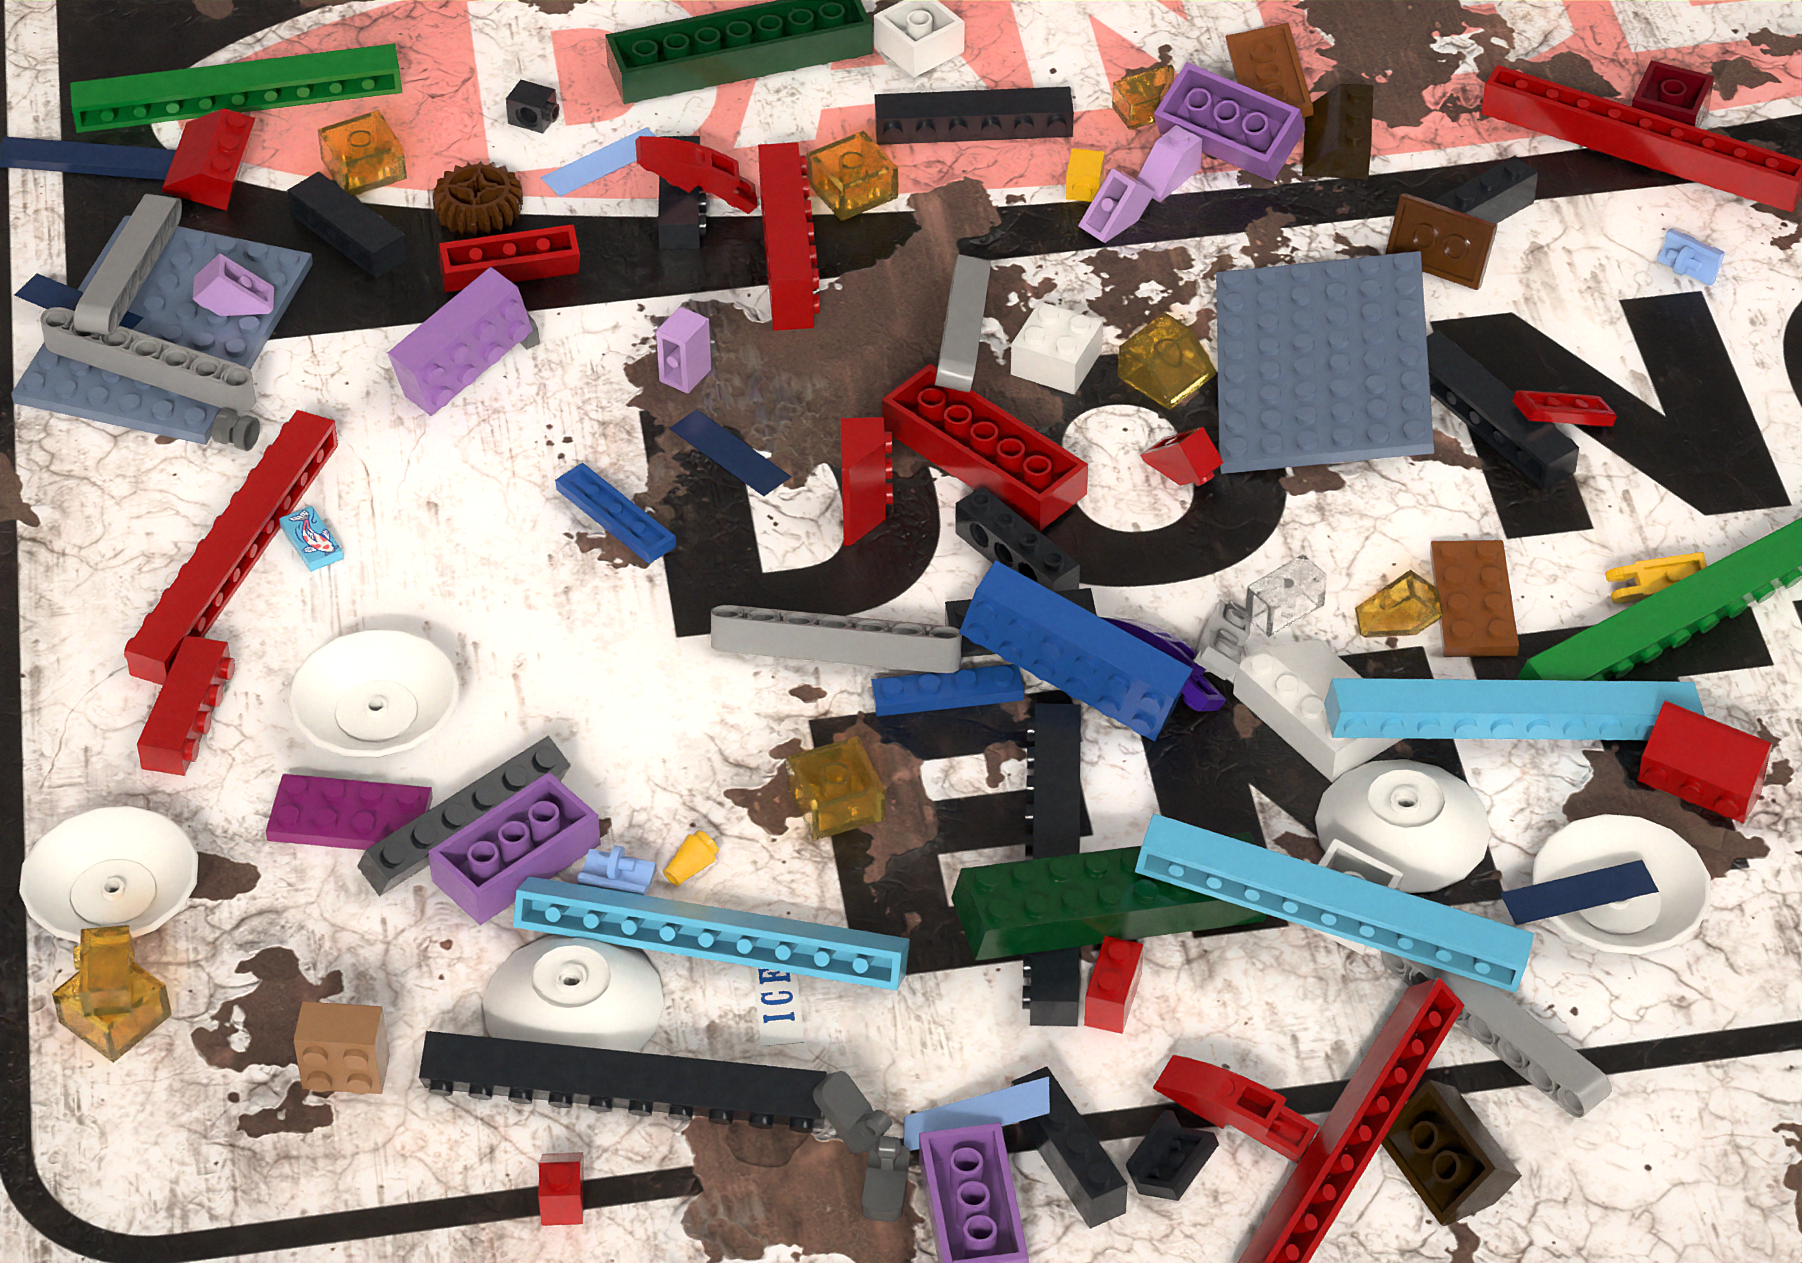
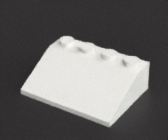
M1318 639L1263 647L1241 660L1240 667L1235 673L1233 694L1332 783L1343 773L1359 767L1404 739L1332 738L1324 706L1332 678L1362 677Z

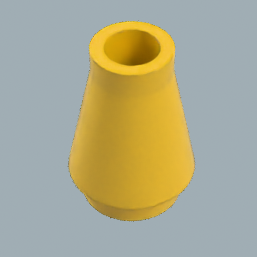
M697 830L693 835L687 834L672 860L663 870L664 876L673 885L679 887L684 881L715 862V856L719 852L716 843L700 830Z

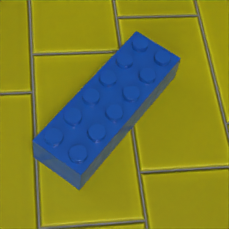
M997 560L994 561L976 588L959 634L967 637L971 642L985 647L1001 656L1005 661L1014 663L1032 673L1038 679L1050 683L1066 692L1072 698L1079 699L1097 709L1103 715L1115 719L1131 728L1137 734L1144 735L1154 742L1173 713L1193 671V668Z

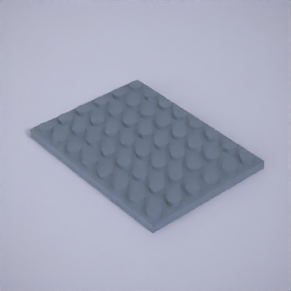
M124 216L79 286V291L85 292L131 216ZM177 226L127 310L143 317L132 330L245 366L251 370L313 265L312 254ZM220 253L274 286L273 311L269 314L219 316L211 310L203 308L193 300L194 276ZM45 341L11 393L14 404L207 445L212 436V426L216 415L223 409L52 353L46 348Z
M1421 251L1216 272L1219 455L1224 462L1220 465L1221 474L1434 453Z

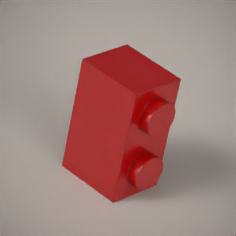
M1108 936L1104 937L1085 996L1084 1026L1123 1034L1142 975L1144 944Z

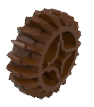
M482 161L474 165L467 162L464 167L455 165L453 172L444 171V177L437 179V185L433 193L434 212L441 221V225L448 226L450 232L459 230L461 236L467 233H472L474 237L478 233H485L489 236L490 232L494 230L501 233L503 226L510 227L512 226V221L519 218L523 205L522 186L515 177V173L508 172L506 166L497 168L495 162L489 165H484Z

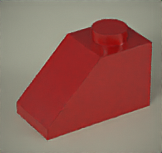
M1203 426L1164 437L1140 455L1145 463L1179 486L1193 482L1196 486H1200L1208 482L1215 476L1213 471L1224 463Z
M583 1152L542 1154L539 1161L538 1190L542 1226L583 1224Z

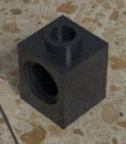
M520 79L506 97L507 119L510 125L543 134L549 125L558 118L560 107L556 101V89Z

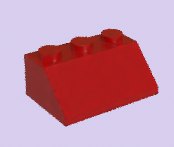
M223 108L186 122L162 192L227 211L250 145L255 117Z
M884 417L841 418L844 546H851L886 519V505L893 504L892 483H885V479H892V458H885V454L892 453V432H885Z
M1665 701L1642 755L1638 781L1744 824L1762 793L1772 743Z

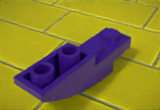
M1100 617L1193 668L1182 692L1184 695L1183 700L1189 707L1199 712L1218 711L1226 701L1224 696L1202 675L1206 669L1193 662L1196 650L1182 639L1166 630L1134 619Z

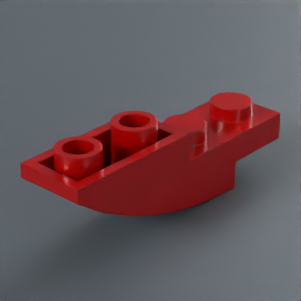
M639 136L635 140L637 163L646 171H652L666 179L669 184L678 186L688 193L698 185L705 192L718 196L731 207L738 208L747 214H750L757 208L755 184L740 176L737 160L709 147L674 138Z
M1172 1055L1153 1086V1089L1219 1128L1224 1129L1228 1123L1297 1164L1319 1128V1125L1284 1106L1287 1100L1286 1097L1237 1073L1196 1059Z

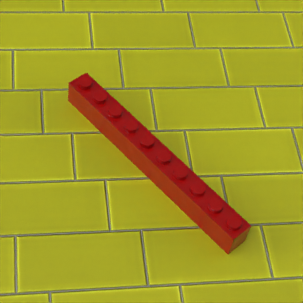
M1500 65L1495 67L1485 82L1481 111L1483 115L1793 213L1802 197V160Z
M296 410L291 419L282 425L276 440L272 445L267 446L263 458L255 468L249 471L245 483L239 491L232 495L230 504L223 514L216 517L210 532L205 539L199 541L195 553L190 560L181 566L178 576L170 588H166L163 591L160 602L152 613L150 612L145 616L142 627L134 638H130L126 643L124 657L127 660L130 676L163 685L185 635L199 638L205 637L280 530L279 518L292 513L338 447L335 420Z
M1440 977L1406 989L1237 1263H1309L1465 1006Z

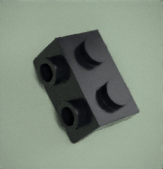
M1165 1110L1128 1159L1126 1168L1138 1194L1179 1201L1219 1146V1142L1214 1132L1181 1127L1174 1111Z

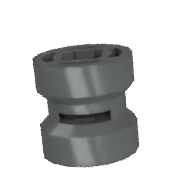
M223 408L218 412L212 426V439L215 442L226 445L233 443L237 449L250 451L254 447L260 433V421L258 418L249 415L240 417L236 411Z

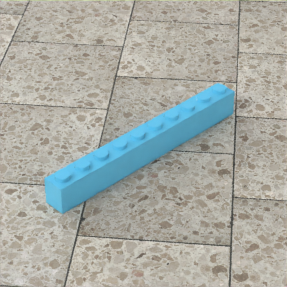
M1332 678L1324 702L1332 738L1647 741L1665 701L1705 716L1694 682Z
M1154 813L1135 868V872L1514 993L1517 992L1525 972L1535 934Z
M530 876L516 890L513 927L896 991L906 976L910 942L909 938Z

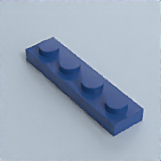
M583 462L555 479L558 492L648 564H651L676 547L675 535Z
M1015 664L960 669L953 673L932 672L871 679L876 716L1024 700L1019 666Z

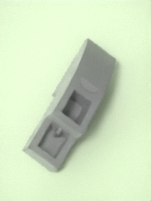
M1220 599L1208 620L1194 655L1193 662L1224 681L1228 676L1233 677L1240 667L1242 646L1250 636L1251 618L1247 616L1248 611L1243 606L1232 600L1227 604Z

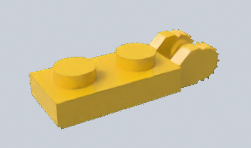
M1704 552L1636 561L1633 565L1610 569L1605 572L1606 580L1611 583L1626 581L1633 577L1636 586L1613 591L1611 593L1612 602L1617 604L1634 601L1639 598L1641 601L1707 567Z

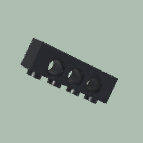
M983 486L956 502L955 533L992 564L997 560L1051 591L1079 589L1080 564Z

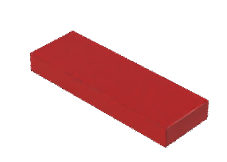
M1520 390L1516 391L1512 400L1529 421L1612 427L1617 418L1614 411L1600 396Z

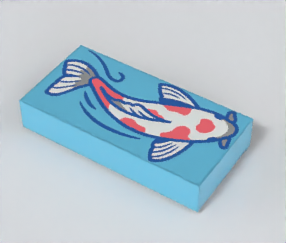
M313 506L279 518L281 529L310 572L343 559L342 549Z

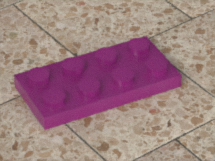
M282 774L266 827L267 841L366 850L430 810L433 799L432 787Z

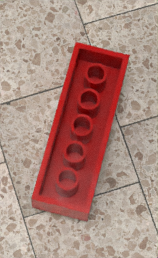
M798 142L758 144L760 200L773 331L814 328V314H820L819 293L813 294V291L819 289L818 268H815L817 256L816 245H813L814 226L813 222H810L812 220L811 200H808L810 197L808 177L802 178V176H807L806 155L800 156Z
M928 364L882 399V417H884L885 432H892L894 438L974 490L983 486L1039 532L1087 495L1088 463L971 389L968 393L936 386L937 368L931 364Z

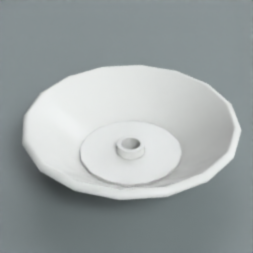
M367 629L336 637L310 653L292 676L287 703L295 726L316 746L345 757L380 758L411 750L437 734L456 710L460 681L452 660L430 640L402 630Z
M1408 759L1372 761L1343 773L1323 793L1315 816L1319 844L1325 853L1335 838L1404 873L1400 891L1408 894L1435 892L1464 880L1484 859L1491 836L1485 805L1466 782L1438 766Z
M135 806L97 807L62 820L36 841L22 864L19 893L30 917L54 936L86 945L122 943L155 931L182 910L197 884L199 856L187 832L164 814Z
M1602 814L1572 821L1546 839L1533 861L1532 885L1643 860L1659 892L1548 918L1570 938L1601 951L1642 954L1672 947L1698 929L1711 906V876L1697 850L1673 830L1641 817Z
M564 935L545 936L516 950L493 973L483 999L486 1030L492 1038L638 1052L656 1033L665 1006L660 976L641 952L630 946Z

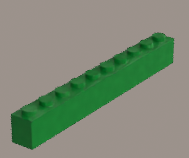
M395 43L70 83L72 111L77 133L194 119L223 108L243 113L402 93Z
M1802 517L1528 659L1519 673L1518 679L1606 681L1605 679L1613 675L1616 678H1620L1631 671L1637 662L1641 660L1644 663L1651 662L1663 652L1664 648L1670 645L1673 648L1681 646L1690 639L1691 634L1700 630L1701 633H1705L1711 630L1720 622L1721 618L1727 615L1729 618L1736 617L1748 607L1749 603L1756 600L1760 604L1769 599L1776 592V589L1782 586L1786 589L1793 587L1802 580Z

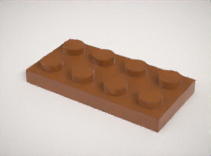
M1289 23L1225 36L1237 83L1300 109L1302 118L1314 115L1313 104Z
M1503 540L1431 541L1430 557L1444 657L1518 656L1519 642Z

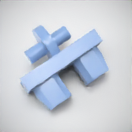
M1671 228L1666 233L1665 244L1657 261L1672 267L1674 273L1680 276L1686 274L1711 286L1716 281L1725 253L1716 247H1710L1686 233L1683 234Z
M618 845L613 847L611 853L589 849L584 867L579 872L577 880L579 885L647 895L657 870L656 863L625 856V848Z

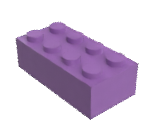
M1188 62L1185 63L1154 112L1160 134L1164 135L1175 125H1178L1202 138V152L1272 182L1305 131L1300 109Z
M490 267L387 353L404 396L432 416L439 409L446 406L465 387L471 385L490 366L497 363L515 345L522 342L533 329L518 287Z
M548 772L429 850L432 882L481 926L515 903L516 890L529 876L549 880L588 854L589 849H595L601 845L598 814Z
M1001 1123L919 1133V1164L938 1263H1029Z

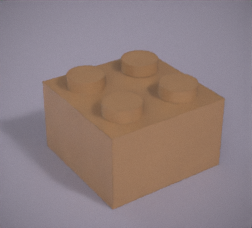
M302 1001L294 1035V1046L302 1089L316 1092H352L359 1095L367 1093L382 1094L390 1057L382 1006Z

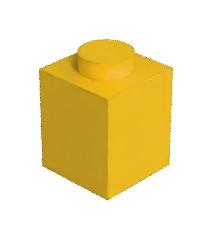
M1072 148L1066 173L1067 200L1093 201L1103 183L1104 151Z

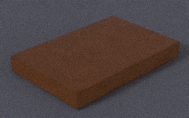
M1403 193L1399 198L1385 255L1421 251L1422 272L1474 290H1479L1483 283L1498 225Z

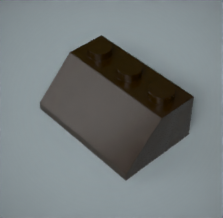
M1341 83L1312 102L1314 115L1305 117L1302 176L1368 180L1372 143L1374 85Z
M1428 1080L1403 1106L1381 1143L1441 1226L1450 1225L1494 1205L1522 1177L1456 1087L1433 1080Z

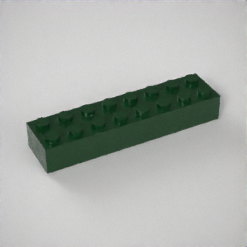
M776 0L605 34L607 65L623 104L637 103L643 100L671 96L673 94L701 90L717 85L731 84L737 81L765 77L767 75L795 71L801 68L825 65L831 62L873 54L872 22L861 0Z
M1249 832L1224 835L1255 845ZM1142 846L961 868L951 896L975 960L1101 944L1105 936L1131 940L1264 922L1267 914L1136 873L1135 868Z

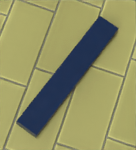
M4 136L0 145V167L166 180L176 150Z

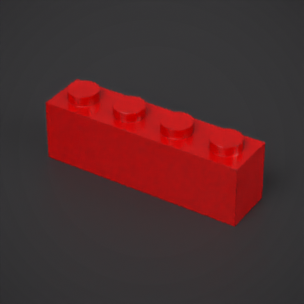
M573 224L439 243L438 263L444 292L463 290L490 267L512 283L576 274L579 271L580 252Z
M185 635L137 742L142 769L185 776L190 763L197 760L199 742L202 735L209 732L212 712L215 707L220 706L226 680H231L234 674L235 660L230 657L228 642Z

